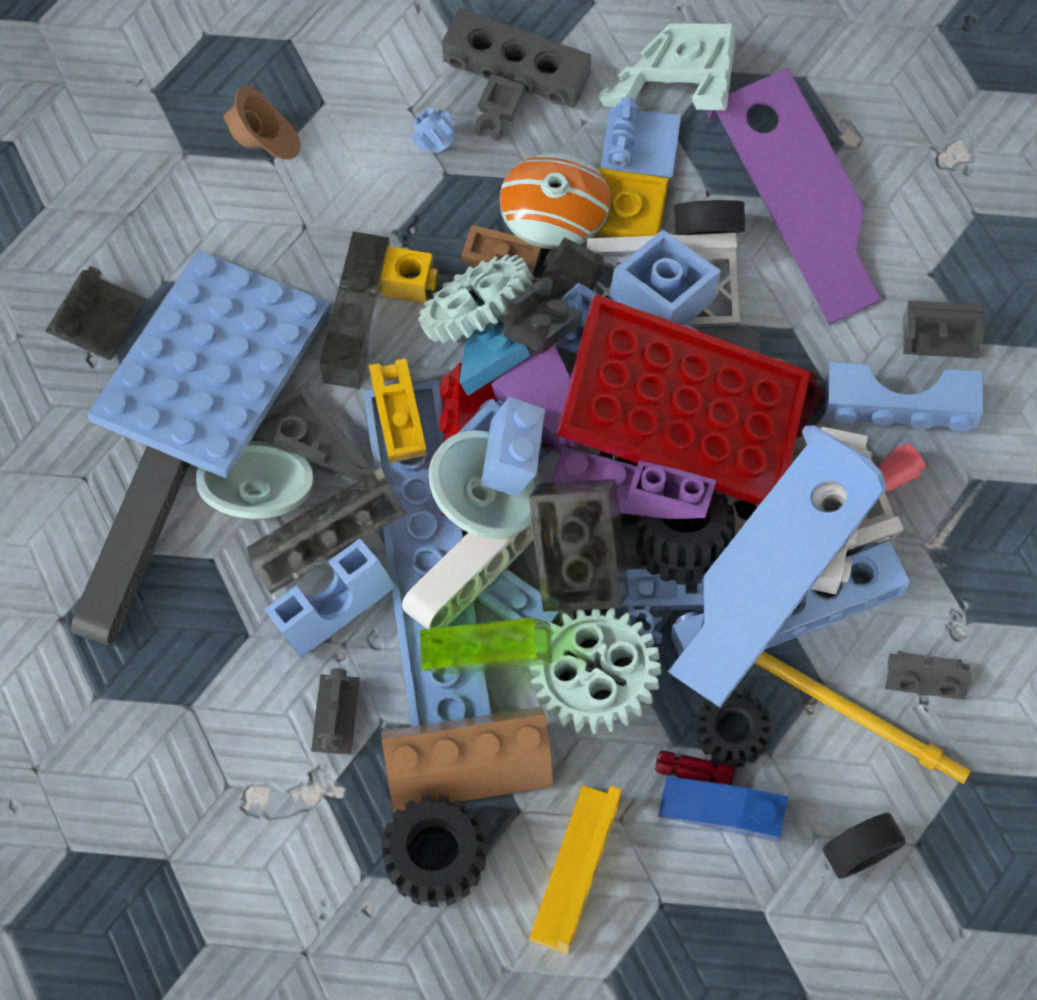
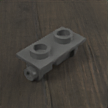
M898 650L897 654L889 653L887 664L889 671L885 689L964 700L972 671H969V664L962 663V659L933 657L932 665H926L925 655L905 653Z
M340 668L331 669L330 675L320 674L311 752L351 755L360 677L346 676L347 671Z

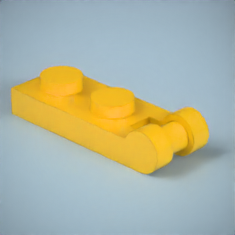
M406 358L396 359L395 364L380 366V363L368 365L389 463L427 456ZM393 379L399 380V383L387 386H385L384 381Z

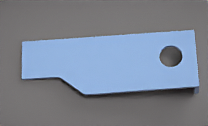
M815 425L803 428L802 433L807 444L806 447L704 575L705 624L668 671L669 674L719 708L887 489L882 472L868 457ZM835 482L846 490L844 504L834 512L826 513L817 510L812 505L811 500L814 490L823 483Z

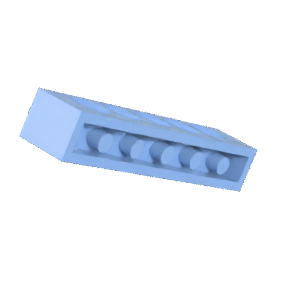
M888 541L880 545L877 542H871L858 548L855 552L856 554L846 557L847 559H852L850 575L854 573L864 574L868 578L869 583H856L849 576L848 583L841 582L837 593L833 594L834 596L830 598H822L815 590L810 589L797 606L798 610L792 612L764 650L904 596L910 580L891 542ZM696 611L687 613L676 620V624H673L671 639L679 657L705 624L704 613L698 614Z

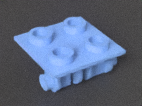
M623 97L616 107L609 108L600 168L672 179L681 115L638 110L633 98Z

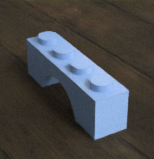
M830 362L825 378L824 419H833L840 424L863 421L872 422L874 425L883 427L893 424H909L917 429L940 426L962 432L976 429L983 414L982 371L944 369L937 383L928 390L917 394H900L882 386L873 376L868 364Z

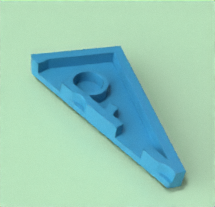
M478 300L476 304L482 306V303ZM498 318L496 324L490 322L486 324L484 331L481 332L477 329L473 331L470 337H466L459 382L469 396L531 355L525 344Z

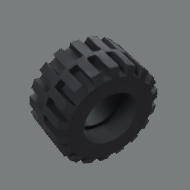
M714 490L704 518L669 519L636 515V554H639V562L642 566H647V572L651 575L659 574L660 580L665 582L671 579L680 585H685L686 581H692L693 584L702 583L706 572L734 538V508L728 504V498L724 494L717 495V491Z
M431 795L422 796L423 802L415 804L413 799L406 802V810L401 812L397 809L392 815V824H386L384 829L385 839L382 840L381 845L383 861L388 878L392 885H396L398 892L404 898L408 895L411 897L412 902L421 905L422 901L428 902L429 907H438V902L446 901L448 906L454 904L455 898L459 895L464 899L470 894V887L472 885L477 886L481 880V871L485 870L486 865L484 832L482 826L477 823V816L472 810L467 812L462 802L456 800L452 804L449 802L448 796L439 795V801L431 800ZM441 832L451 836L459 846V853L456 859L446 868L436 871L425 870L415 865L411 860L410 850L415 841L424 834Z

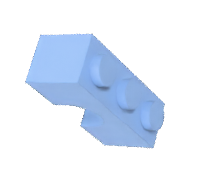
M360 538L328 561L334 570V579L325 591L315 596H306L295 586L264 609L300 658L304 657L396 587L379 560Z

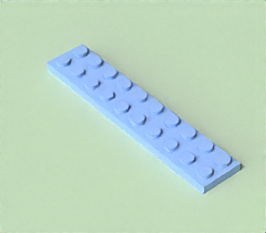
M438 380L412 384L427 456L389 463L374 390L363 391L373 465L378 475L376 486L389 575L396 586L392 590L411 727L491 714L473 601L444 630L437 634H432L402 610L403 599L408 591L463 538L462 528L454 524L448 517L441 516V509L432 495L429 484L431 460L439 446L443 443V432L439 430V420L443 409Z

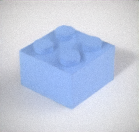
M662 230L614 269L609 299L680 325L687 324L715 300L721 270L668 232Z

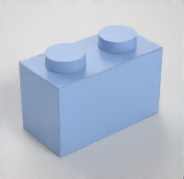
M512 397L507 398L490 423L481 481L482 486L518 497L537 472L545 409Z

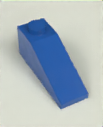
M666 776L658 817L778 843L788 797L745 787Z

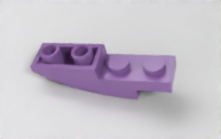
M564 446L551 478V487L589 497L588 505L626 514L669 519L704 518L716 485V480L674 468L639 461L636 467Z

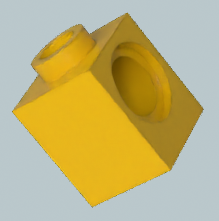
M388 246L381 275L383 296L425 303L429 290L435 291L438 283L439 269L433 268L432 254ZM408 273L418 274L417 277L412 279L403 277Z

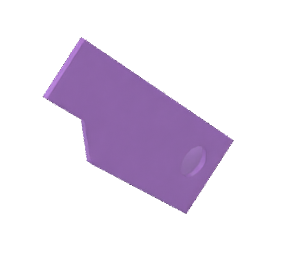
M786 68L730 93L726 110H708L707 116L709 119L721 120L827 323L830 325L881 301L882 299L856 252L865 207L789 69ZM758 104L770 106L778 116L777 127L768 133L754 131L747 122L748 110Z

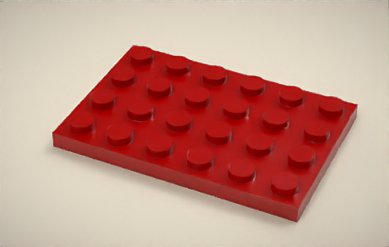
M595 294L590 303L556 435L635 463L642 461L716 480L715 491L759 506L791 465L810 371Z

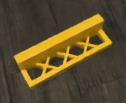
M582 785L529 941L569 954L620 804L622 789L610 785L608 793Z

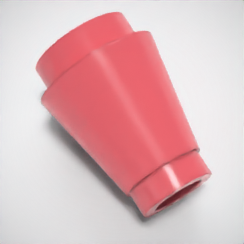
M906 443L902 447L897 445L877 467L882 472L887 487L884 492H889L920 477V471L926 468L924 460L911 444Z

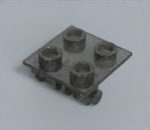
M89 266L87 270L81 271L45 331L111 361L145 305L147 298L100 279L102 273L97 268Z

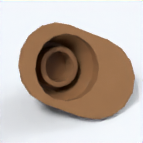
M252 86L239 88L235 95V104L223 116L233 138L245 148H264L273 156L283 160L295 158L300 151V141L292 125L270 104L259 90Z

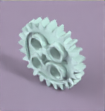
M506 254L500 260L495 256L487 263L483 260L474 269L471 266L468 267L465 274H456L454 281L442 284L444 287L442 290L432 293L434 299L426 301L424 303L426 308L419 311L421 315L418 318L420 326L428 339L432 338L433 342L441 340L442 343L447 342L450 338L455 342L462 335L468 338L477 329L482 332L486 324L490 322L496 324L498 322L497 317L508 315L511 313L509 311L510 307L521 303L519 298L529 294L527 289L533 286L531 280L534 277L524 259H519L517 255L510 258ZM470 291H473L476 294L479 301L482 303V306H478L476 304L473 297L469 293Z
M594 606L591 616H586L580 607L577 610V619L572 620L564 613L562 614L564 622L562 627L554 623L549 624L551 637L539 635V642L543 649H532L533 659L537 662L529 664L531 675L536 676L530 681L533 691H539L536 694L539 705L547 704L546 711L549 717L559 713L561 726H565L573 719L576 732H580L585 723L590 724L593 734L597 733L599 723H605L609 732H613L614 720L619 719L622 724L628 726L627 714L630 711L640 717L643 715L639 702L652 704V694L648 690L659 689L658 679L654 677L661 674L660 663L654 662L660 658L658 648L651 647L654 644L651 633L642 635L644 628L641 621L630 627L631 618L629 613H625L618 620L616 619L613 607L608 610L606 616L600 615L598 606ZM587 639H593L598 642L592 648L585 649L580 647V644ZM570 652L574 654L576 658L573 656L565 655V653ZM622 657L633 660L625 667L614 665V662ZM572 671L577 674L570 681L558 679L564 672ZM615 681L620 683H626V685L620 686L616 684ZM599 690L611 692V695L604 700L593 698V695Z

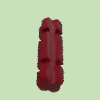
M665 750L659 751L655 764V771L659 774L671 776V773H675L677 778L703 782L711 781L724 785H732L735 768L724 763H719L718 766L712 765L713 761L681 754V758L675 757L674 752Z

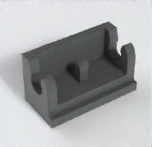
M908 300L903 316V354L978 359L980 343H983L984 305Z

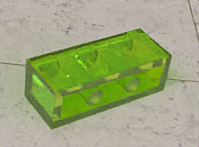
M534 617L420 630L421 670L433 674L447 675L553 664L550 623Z

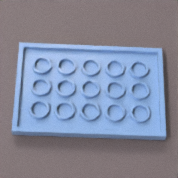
M197 250L89 410V422L227 479L329 315L330 302Z

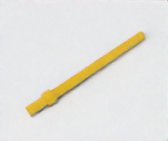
M763 651L754 664L920 759L919 764L933 771L936 768L962 784L965 783L971 770L944 755L945 750L931 742L929 745H926L769 653Z

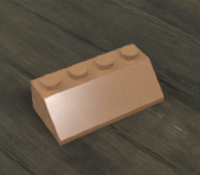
M541 706L381 731L393 812L397 809L400 811L406 810L405 803L412 799L415 804L423 802L422 796L431 795V800L439 801V795L448 796L449 802L454 803L456 800L467 801L553 787L545 713Z

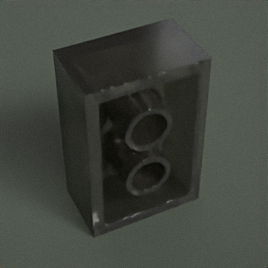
M617 479L538 484L529 495L543 612L622 608L629 595Z

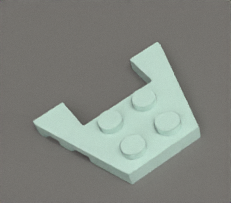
M669 23L640 52L642 59L634 67H625L617 75L620 81L611 90L605 87L600 92L598 97L602 106L616 107L623 97H630L635 100L645 82H663L666 84L688 82L699 84L692 97L696 110H726L736 33L732 24Z

